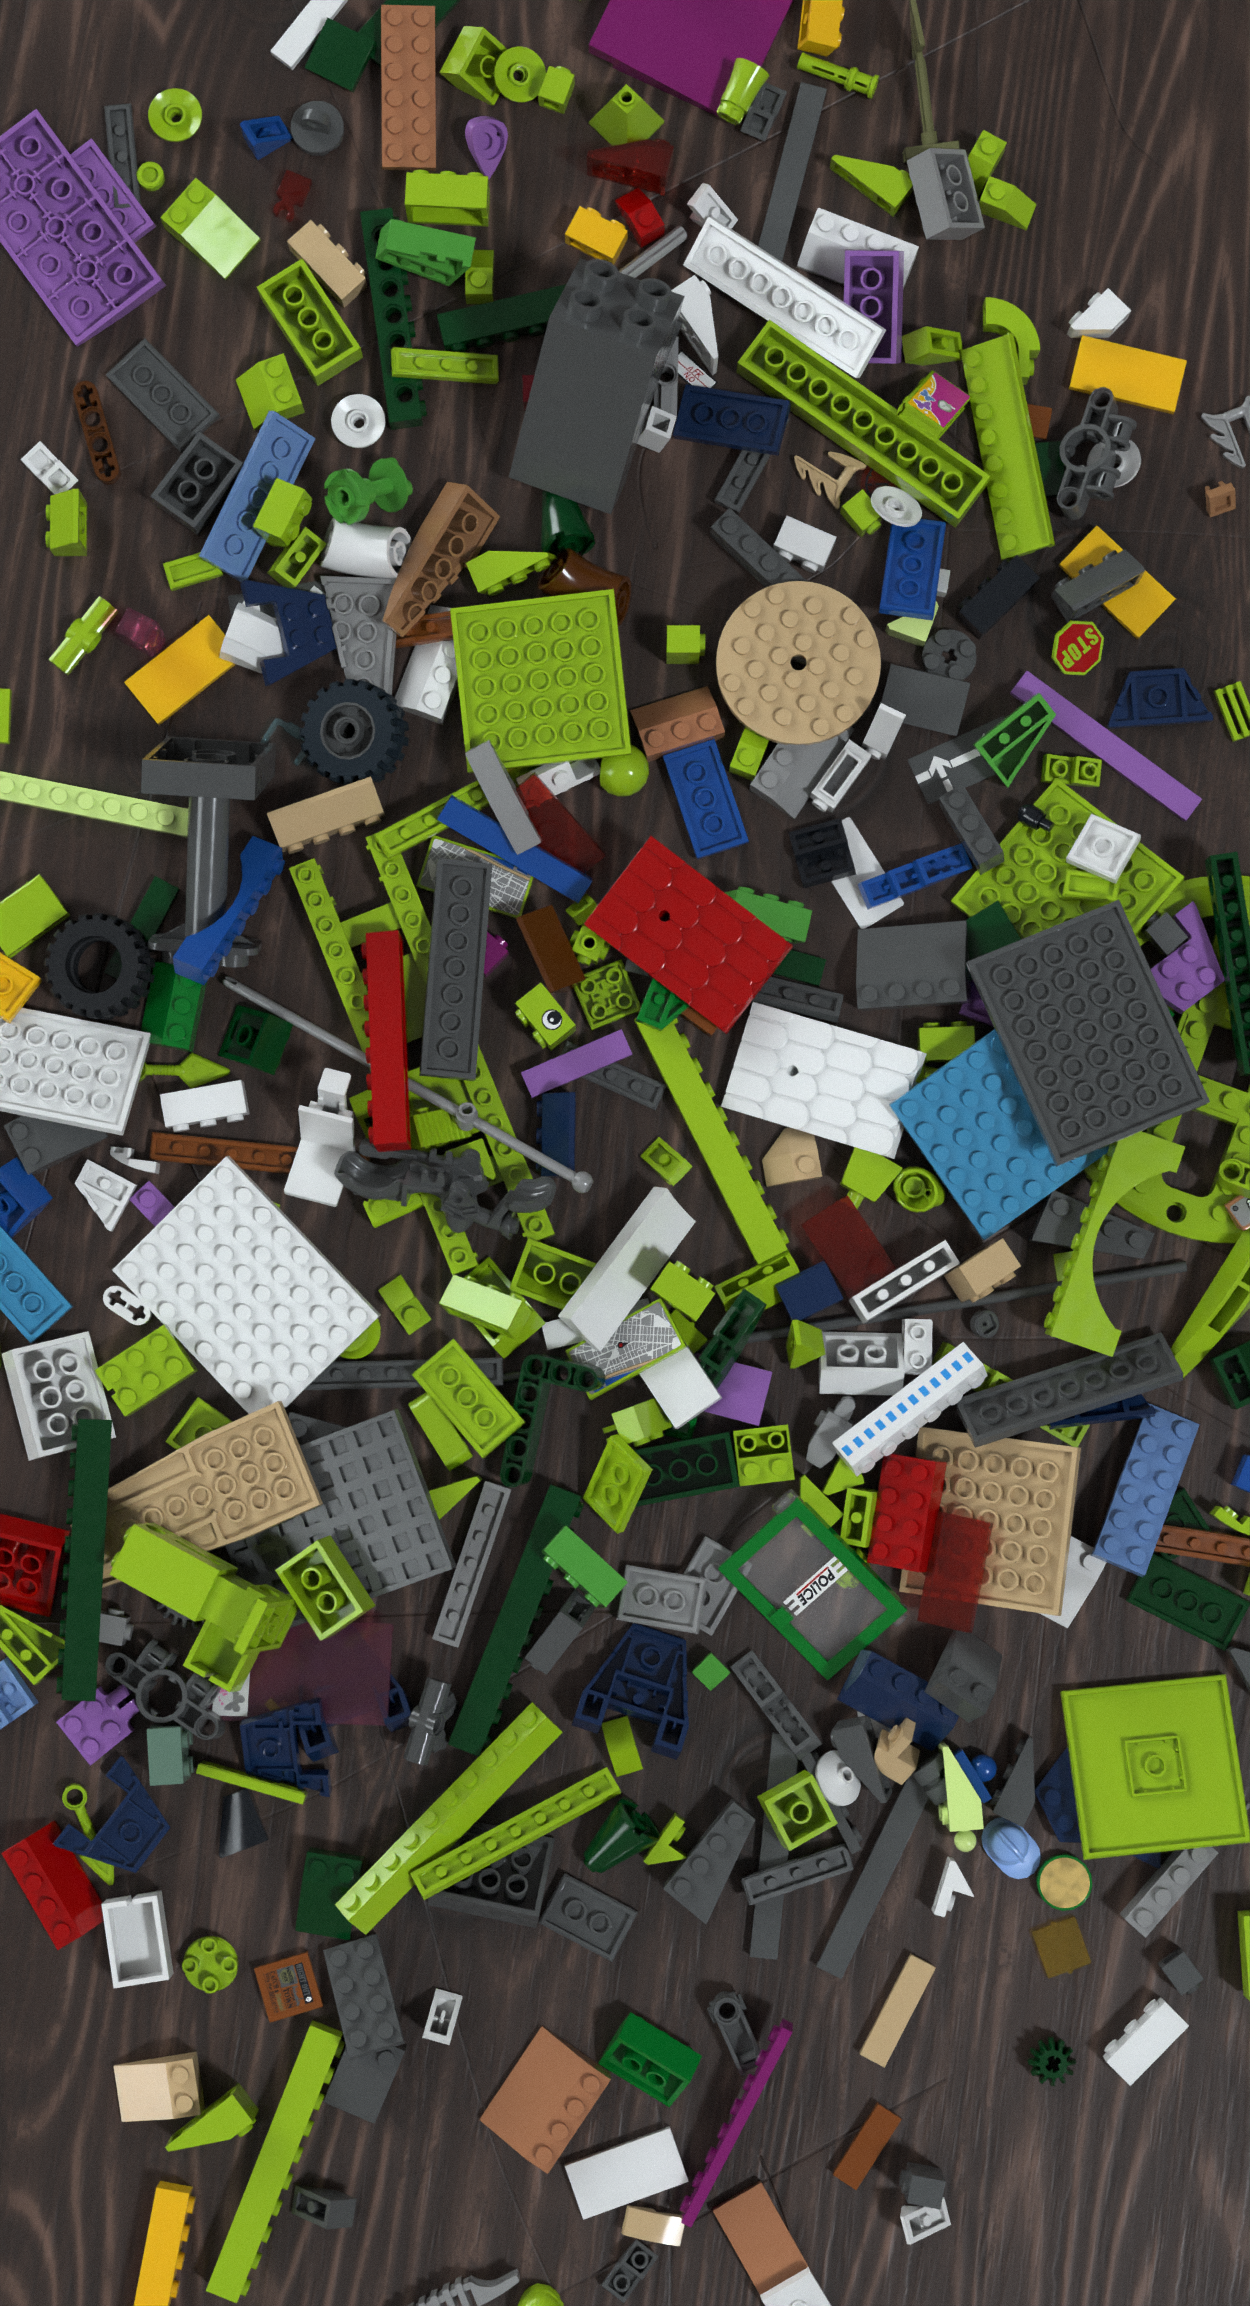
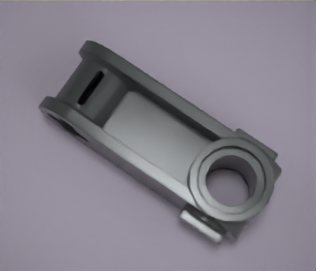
M723 1991L718 1993L713 2001L709 2002L710 2007H707L713 2023L717 2022L742 2077L746 2071L758 2067L755 2065L761 2049L744 2013V2010L747 2008L741 1994L736 1995L735 1991ZM724 2003L734 2005L733 2011L728 2014L720 2012L719 2008Z

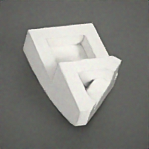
M111 1146L110 1155L119 1162L144 1172L159 1174L160 1163L133 1159L135 1149Z

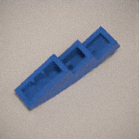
M961 843L916 859L912 863L889 870L885 874L860 882L858 888L867 910L949 879L973 867Z

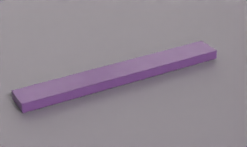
M1029 671L1025 672L1010 694L1025 703L1033 695L1040 693L1056 713L1050 724L1092 755L1101 759L1103 763L1179 819L1186 822L1202 799Z

